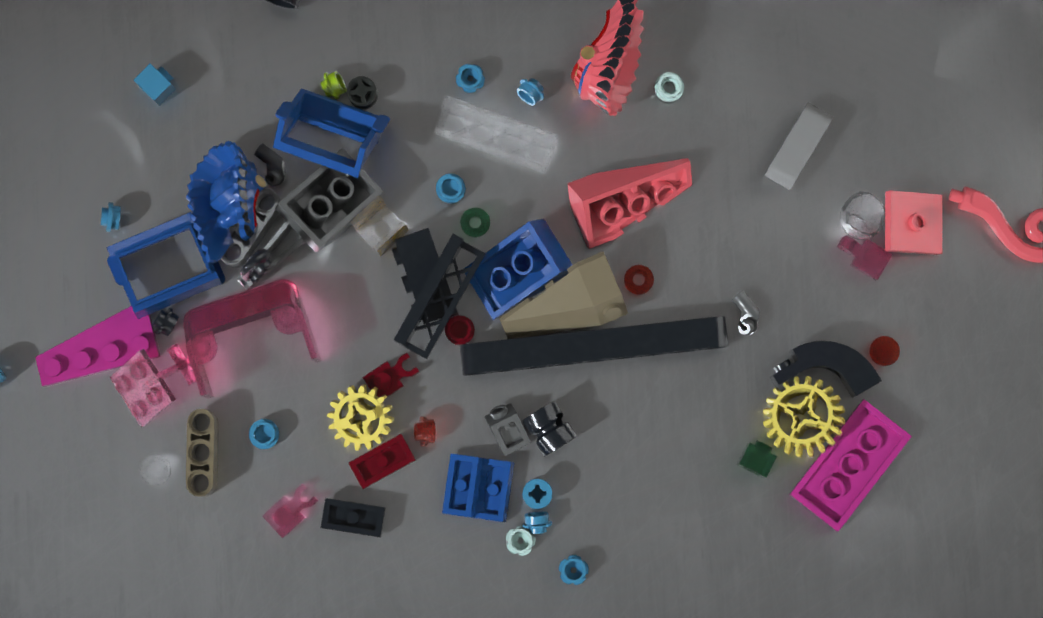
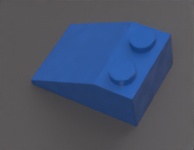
M538 219L527 222L487 251L470 283L492 319L495 320L526 298L533 297L545 290L544 285L551 280L556 283L569 273L567 269L573 264L545 219ZM472 262L471 264H469V265H468L467 267H465V268L471 267L472 264H473V262Z

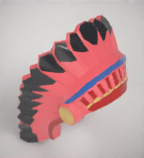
M617 0L615 5L606 11V22L602 31L591 45L581 48L580 58L571 72V79L581 99L590 100L610 116H616L617 112L622 111V104L627 103L626 96L632 92L631 84L636 80L634 72L639 67L637 60L641 57L638 49L642 42L640 34L644 30L641 26L644 11L638 10L635 6L638 0Z

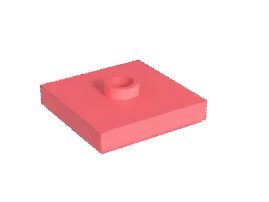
M886 191L885 251L930 255L942 254V195Z

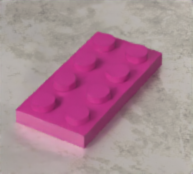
M865 399L861 400L847 418L845 424L840 427L842 431L841 436L834 435L835 445L827 444L825 447L826 452L820 453L789 493L790 496L836 532H839L912 437Z

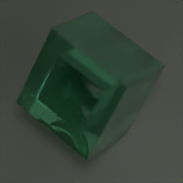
M757 440L755 445L747 443L737 465L761 478H767L777 456L771 453L772 447Z

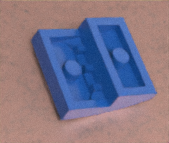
M450 454L442 513L506 522L515 463Z

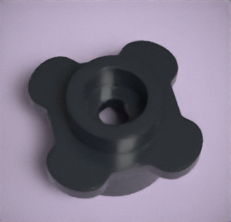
M169 307L166 312L164 310L159 312L153 323V326L157 327L155 334L159 335L162 333L167 337L169 336L179 319V315L173 313L174 309Z

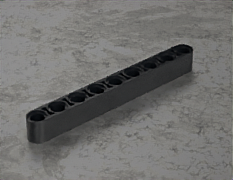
M725 316L469 343L460 345L463 376L719 349L729 347L726 318Z

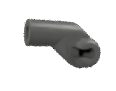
M262 143L254 155L266 163V183L270 186L280 185L286 176L285 161L280 155Z
M743 290L732 301L741 310L737 326L738 331L742 335L747 336L754 334L757 330L760 310Z

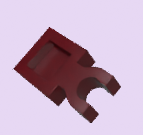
M405 353L398 359L395 366L391 367L389 362L386 361L362 378L370 390L374 387L378 388L377 397L386 395L388 398L404 387L400 381L401 379L413 377L420 371L417 367L411 371L403 369V363L410 359L408 353Z

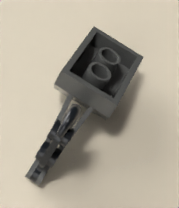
M344 148L336 153L354 160ZM325 166L319 167L278 202L275 209L286 220L285 223L263 249L257 250L247 259L237 281L246 290H249L271 269L304 243H307L317 253L345 232L352 225L351 220L376 197H381L384 191L363 169H361L359 177L356 178ZM294 229L301 238L271 262L269 260L271 252Z

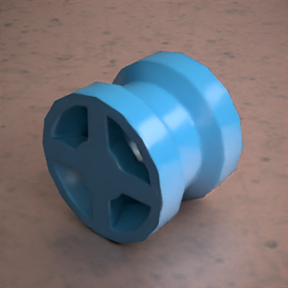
M542 479L530 480L526 483L522 493L525 503L533 509L546 507L550 503L553 494L551 486Z

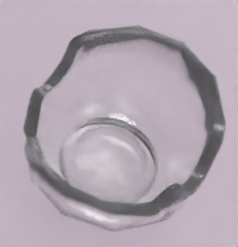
M860 191L852 195L843 204L839 216L841 227L852 238L867 241L875 237L883 229L882 223L885 218V207L880 199L873 194Z

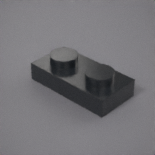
M325 498L320 528L381 537L386 507Z

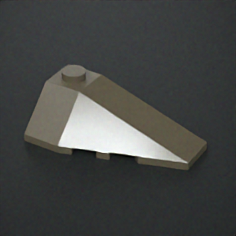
M602 251L573 264L567 269L569 273L556 283L551 280L544 285L546 288L544 292L535 298H526L501 316L499 319L507 339L541 336L601 326L627 315L628 311L622 293L604 252Z

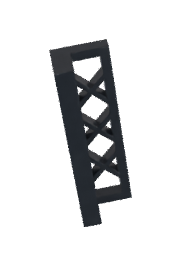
M453 233L396 334L394 341L419 356L428 359L486 254L464 242L463 238ZM461 248L477 256L471 267L458 270L456 257ZM452 264H454L455 272L448 273ZM467 273L462 282L460 274ZM457 275L460 288L457 293L444 297L441 288L442 282L446 278ZM439 290L441 298L433 300ZM453 299L450 306L447 309L445 301ZM442 302L445 310L442 320L429 323L426 313L427 309L432 304ZM424 317L426 324L419 326L422 318ZM438 325L435 333L432 334L431 327ZM427 328L431 340L425 351L409 343L416 331Z

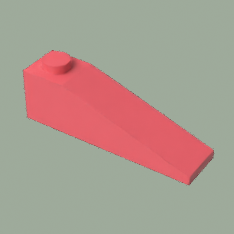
M685 158L599 172L567 183L570 207L586 246L591 249L617 239L624 234L623 229L635 220L639 223L647 218L645 213L658 204L665 205L691 187L690 160Z

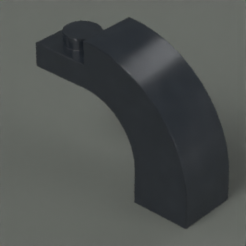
M814 341L790 350L789 353L795 362L791 363L789 359L785 360L773 368L776 373L770 376L773 384L777 387L804 370L811 368L826 369L839 377L852 398L882 381L872 364L862 354L849 346L832 341Z

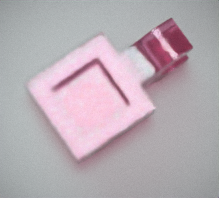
M847 235L842 237L837 245L838 249L854 257L850 266L875 281L879 279L893 255L868 239L861 246L856 240Z

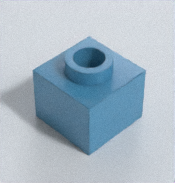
M149 64L133 80L159 106L176 90L170 83L174 78L162 66L156 69Z

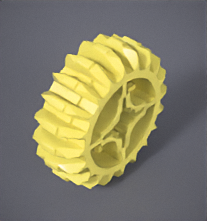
M795 376L793 380L795 385L790 387L786 381L782 383L785 388L783 392L778 388L773 389L777 399L770 397L766 399L767 404L773 408L763 409V414L771 417L763 421V425L765 428H772L768 431L767 436L769 439L777 437L774 442L777 448L785 444L784 452L789 455L795 447L797 457H802L803 449H807L809 457H814L813 448L818 447L819 451L824 453L826 452L823 445L824 442L831 446L835 445L831 434L841 436L842 431L835 427V425H844L845 419L836 415L844 413L845 409L844 406L836 405L841 401V398L838 394L831 396L834 391L831 385L826 386L822 390L823 380L818 379L814 386H812L811 376H806L804 384H801L799 377ZM809 395L799 404L788 402L796 396ZM818 398L828 407L827 422L815 414ZM806 411H808V414L812 419H803L802 422H800L798 416H796L795 414L804 415ZM781 412L793 419L790 435H787L781 429ZM809 429L822 430L811 438L799 439Z

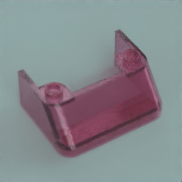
M287 279L277 280L195 307L185 314L183 328L186 350L202 397L207 399L214 397L203 365L213 360L217 354L218 346L214 334L268 316H272L275 327L283 334L292 335L303 332L311 360L316 363L322 361L299 289L292 281Z

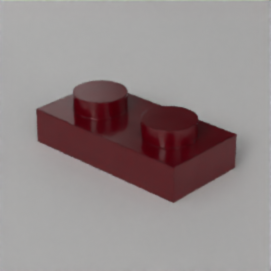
M399 434L350 461L348 464L364 490L416 461L403 435Z

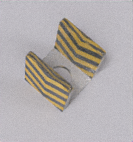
M380 196L376 197L351 220L354 229L380 257L395 244L394 239L404 236L409 231L404 221L401 222L389 210ZM378 221H385L390 226V232L384 238L376 237L373 233V226Z

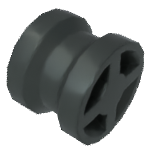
M358 76L349 82L347 95L354 107L366 110L376 103L378 91L370 78Z

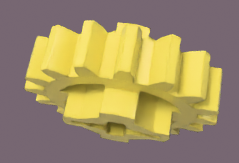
M362 384L357 391L354 385L348 387V395L344 391H340L337 394L340 401H331L330 405L335 411L327 413V417L334 419V422L328 427L329 429H337L338 433L334 438L337 440L343 437L345 439L344 447L354 443L355 450L359 451L362 445L365 444L369 450L373 447V440L378 444L384 441L381 433L385 435L390 433L391 429L386 424L392 423L394 418L387 416V412L393 407L392 405L385 406L383 404L387 398L386 395L376 396L378 388L374 387L370 392H367L366 384ZM364 399L369 400L375 406L372 407L369 404L365 403ZM349 402V411L347 415L342 417L343 407ZM357 413L360 415L365 414L367 419L362 422V420H356L355 415ZM377 418H380L379 426L373 433L372 423ZM347 428L357 432L358 436L350 433Z

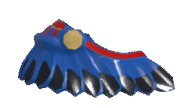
M227 141L225 144L221 143L219 146H213L209 149L208 154L203 156L204 161L197 163L196 171L189 175L191 182L187 185L189 189L186 195V199L189 201L187 206L192 211L190 218L194 221L193 228L198 231L197 239L202 241L201 250L206 252L205 258L208 263L218 262L229 246L234 243L229 231L231 226L239 223V234L243 240L247 241L252 237L254 229L257 227V198L259 193L267 187L263 176L257 174L255 164L248 161L242 149L235 142Z

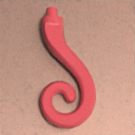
M966 186L962 191L951 189L949 200L957 202L958 209L982 217L989 224L998 239L1013 254L1026 261L1043 263V248L1034 247L1023 242L1013 231L998 205L989 196ZM1043 208L1036 209L1030 213L1024 225L1027 237L1036 243L1043 242V232L1038 229L1039 222L1043 221Z

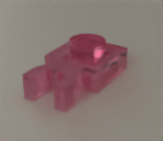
M301 484L296 489L292 500H289L284 495L262 516L282 538L286 537L306 518L301 511L314 506L319 501L315 496L308 502L302 501L301 494L307 489L304 484Z

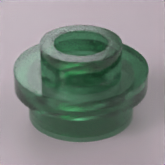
M470 208L461 217V228L470 237H481L489 230V215L481 208ZM471 219H480L481 225L478 228H472L470 226Z

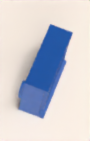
M301 88L292 102H283L276 111L275 116L279 119L273 148L358 178L364 163L375 145L378 144L380 135L387 127L390 118L386 115H375ZM300 120L362 142L355 161L290 138L288 135Z
M191 212L106 247L110 255L107 263L118 285H123L138 319L213 287L222 285L226 280L219 262H207L205 258L206 252L201 250L202 241L197 239L198 231L193 228L194 221L190 218ZM190 229L208 271L137 301L120 258Z

